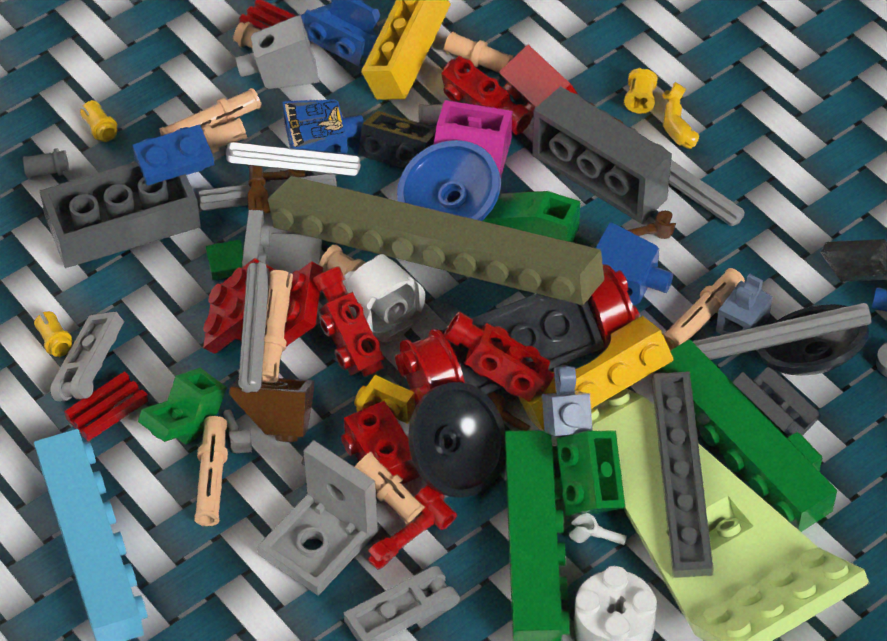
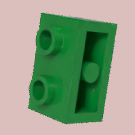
M616 430L585 431L557 438L566 515L597 514L626 508Z

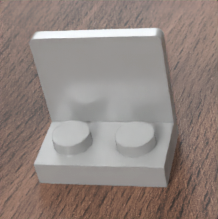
M249 210L242 267L254 258L276 270L287 271L289 274L296 270L299 271L311 261L319 265L322 249L321 239L301 234L271 233V226L264 224L263 210Z

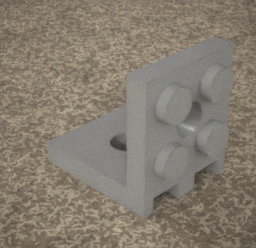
M313 440L303 450L308 494L257 546L258 555L316 595H319L378 533L375 480ZM309 539H318L323 542V545L316 550H308L302 546Z

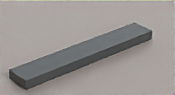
M690 371L652 374V390L673 578L712 576L713 561Z

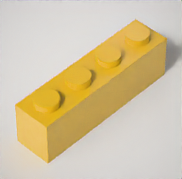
M396 0L361 70L376 100L407 98L451 5L449 0Z

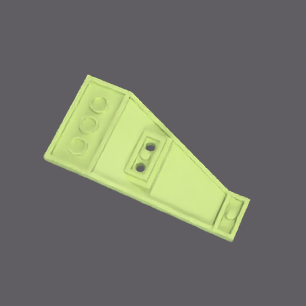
M624 389L591 409L593 431L616 430L626 506L623 509L695 636L704 641H773L869 584L864 569L816 546L699 443L713 575L673 578L654 404L644 396Z

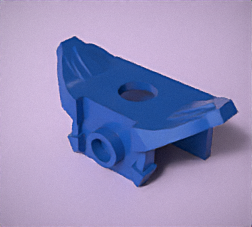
M331 0V4L311 11L307 9L304 14H301L308 39L311 42L359 67L364 66L382 30L377 24L380 18L378 9L371 8L361 0Z

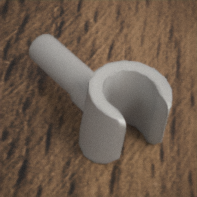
M225 410L223 416L227 420L232 453L252 452L251 431L239 430L232 411Z

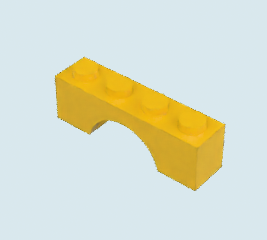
M641 316L613 332L609 346L599 357L575 369V391L590 393L591 409L674 361L661 329L644 316ZM553 378L544 393L538 391L530 402L519 397L529 420L540 430H544L542 394L556 393L555 378Z

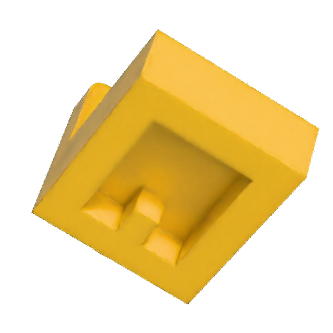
M374 375L367 386H362L359 389L354 401L357 412L385 400L397 420L406 424L410 422L415 409L414 392L377 375Z

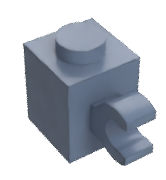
M749 274L746 283L743 281L738 283L719 308L716 332L724 335L766 324L770 317L773 296L761 289L763 280Z
M554 367L556 393L542 394L545 433L559 436L593 431L590 393L575 391V367Z

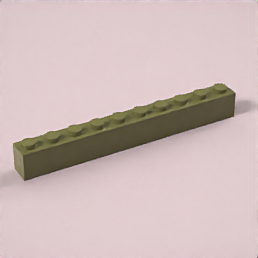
M291 176L268 198L274 228L377 254H384L385 256L584 305L604 281L601 249L294 176Z

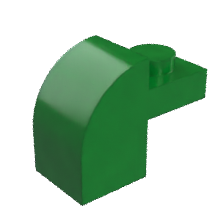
M202 368L176 375L168 400L142 409L138 422L147 428L154 437L164 442L177 438L187 445L203 434L204 419L217 415L227 387Z

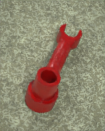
M429 485L416 494L414 498L421 505L425 506L419 513L420 515L399 530V532L390 538H385L375 543L368 550L371 554L368 561L377 570L388 564L401 548L433 524L440 530H444L452 524L457 513L444 501L443 494L433 490Z

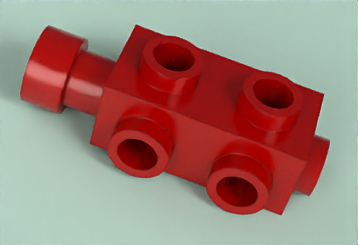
M460 55L446 64L441 73L444 84L443 91L451 101L512 111V132L519 135L527 129L532 121L533 113L522 104L516 105L510 100L509 92L502 88L496 79L486 76L474 66L471 60L464 59Z
M337 266L313 278L318 291H323L328 301L327 304L319 309L321 313L319 322L324 333L327 336H332L337 347L335 356L343 370L347 369L350 376L361 371L363 376L366 377L383 369L384 366L381 361L385 358L381 352L380 343L373 335L363 314V307L357 302L353 292H347L343 283L346 279L340 266ZM349 307L356 310V318L353 317ZM368 341L371 342L373 349H371Z
M459 311L454 316L445 331L444 338L455 345L461 343L469 348L465 364L470 366L477 374L490 378L503 386L510 394L519 396L528 402L531 401L538 391L544 393L554 378V373L548 370L550 361L542 357L537 348L524 346L509 337L508 332L502 327H493L486 322L483 328L480 329L472 324L473 319ZM491 338H499L502 342H494ZM524 357H530V358H532L534 361L528 362V361H525L523 358H524Z

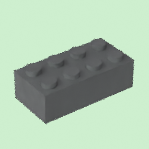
M562 86L534 109L533 157L641 224L667 200L672 153L667 151L662 145L652 142L639 134L634 128L624 125L611 117L606 111L596 108L583 100L579 95L571 93Z
M138 162L39 190L45 218L65 268L201 227L197 199L186 174L147 186Z

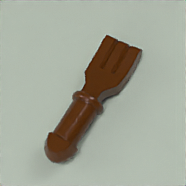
M247 165L249 170L248 185L251 187L248 192V210H263L264 214L271 213L268 192L263 187L266 181L263 178L262 166Z

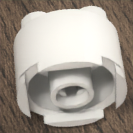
M384 254L376 256L356 271H349L344 276L346 280L343 283L347 292L354 293L357 302L363 307V314L373 335L380 342L393 341L406 333L414 324L410 319L417 310L421 313L424 307L425 291L423 287ZM349 307L355 319L357 315L356 310L352 307Z
M612 566L604 572L593 575L583 583L576 596L574 628L577 641H652L656 617V596L644 580L632 573L626 572L622 567Z

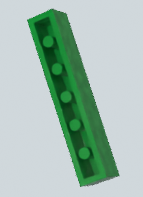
M690 339L672 349L670 352L674 361L656 370L653 374L690 371L696 428L700 431L706 444L711 447L714 446L724 456L729 468L734 472H739L757 495L763 498L800 532L833 512L838 490Z
M545 430L505 431L513 641H562V635H569L570 625L569 611H561V600H567L568 590L567 576H559V566H565L566 554L565 542H557V533L564 532L563 509L556 510L555 500H562L561 477H554L553 469L560 468L557 445H552V435L545 433Z

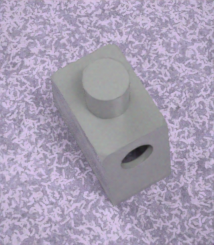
M301 15L253 33L251 41L254 53L236 57L240 76L244 77L260 72L264 86L267 89L320 82L315 57Z

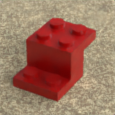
M254 258L242 268H237L231 277L223 283L215 285L211 290L208 298L210 303L209 315L203 328L204 332H206L204 349L216 354L233 340L238 339L242 341L247 268L251 263H259L261 261ZM313 261L299 271L296 270L292 273L293 280L284 331V339L287 342L286 347L316 325L320 292L313 278L323 273V267ZM266 264V267L269 269V273L270 271L276 270Z

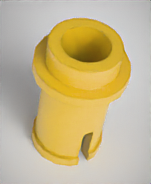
M97 101L86 102L83 107L89 115L84 109H80V115L91 127L93 137L102 142L112 140L117 134L115 119L108 117Z
M51 311L43 312L48 324H45L41 316L38 315L34 321L35 328L45 341L44 348L46 352L55 357H62L69 353L72 347V336L68 331L63 330L55 313Z

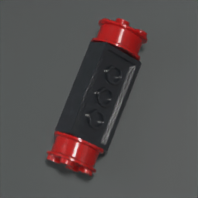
M603 264L604 281L584 305L534 294L471 319H473L472 324L480 329L487 322L493 327L499 326L504 328L508 332L509 337L524 346L537 348L540 355L550 361L549 369L595 351H605L608 343L611 342V334L639 318L640 314L631 303L627 292L628 283L621 270L615 272L609 265ZM434 328L429 331L428 337L413 343L408 339L401 341L400 354L395 355V363L400 374L406 376L410 391L414 392L415 407L428 391L442 384L453 382L467 383L477 387L485 394L503 388V386L486 376L477 374L470 366L465 364L469 348L461 343L455 345L445 339L444 334L447 328L442 330ZM491 338L494 342H502L499 338ZM524 357V358H523L525 361H528V362L534 361V360H533L532 358H530V357Z

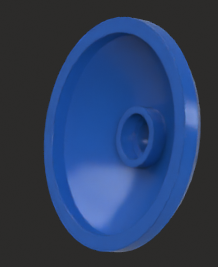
M444 141L424 149L408 163L398 183L397 200L483 221L492 211L498 200L501 189L500 172L492 156L482 147L467 141ZM460 197L458 200L451 202L454 198Z

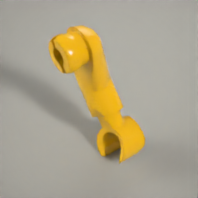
M674 82L672 90H666L662 94V97L669 101L665 106L663 127L675 143L679 146L683 145L687 149H692L699 140V134L691 130V126L681 117L682 106L680 105V100L686 88Z

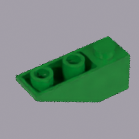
M549 191L500 193L494 208L483 222L573 242L579 230L581 201Z

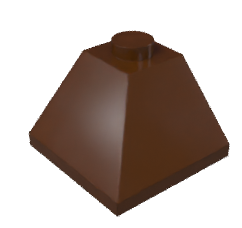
M238 378L230 386L229 395L265 435H275V440L281 442H296L298 437H304L308 431L315 380L279 378L275 383L261 382V388L257 392L245 393L239 386Z

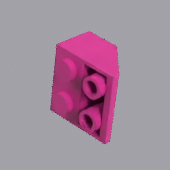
M444 100L436 127L434 145L451 140L474 143L485 149L492 156L501 177L512 139V111Z

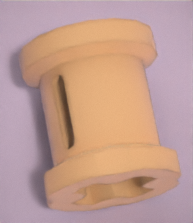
M332 245L323 254L319 265L323 267V272L340 266L345 276L346 273L356 271L366 262L362 259L354 260L344 254L341 247Z

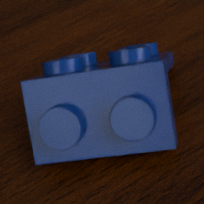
M200 124L192 127H183L173 133L156 138H147L140 143L133 144L135 162H138L147 186L184 174L196 173L214 165L213 154Z

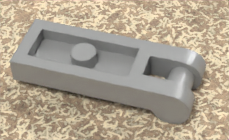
M117 312L88 316L51 384V395L54 400L60 402L68 401L72 397L75 399L91 397L93 393L92 381L101 369L102 363L111 346L116 341L117 335L124 323V320Z
M434 566L344 612V621L357 641H383L438 611L452 609L459 602L460 596L453 587L446 585L444 582L446 579L445 575L439 567ZM423 591H432L433 594L426 597Z

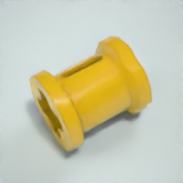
M637 68L629 73L628 85L630 88L629 92L625 95L624 104L631 112L644 114L653 109L655 104L653 90L657 87L658 79L653 71Z

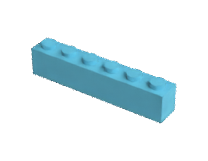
M78 429L34 441L39 465L95 641H127L143 636L144 631L141 620L148 618L142 596L134 597L131 587L137 586L131 563L123 565L121 556L127 554L121 533L113 534L110 525L115 524L116 519L110 501L102 502L100 494L106 493L100 471L92 472L90 464L96 463L90 441L83 443Z

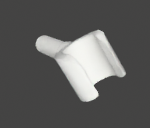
M589 513L581 514L571 522L572 525L578 527L573 529L569 536L577 543H583L590 536H594L622 545L625 544L626 535L598 526L594 516Z

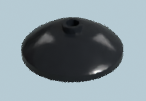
M836 304L811 306L787 314L774 323L848 306ZM860 326L758 349L763 363L780 373L797 376L821 374L843 365L856 356L869 337V326Z
M453 382L431 389L416 405L410 420L408 440L412 461L421 478L433 490L448 497H470L486 490L498 477L506 455L505 426L493 401L475 386L467 383Z

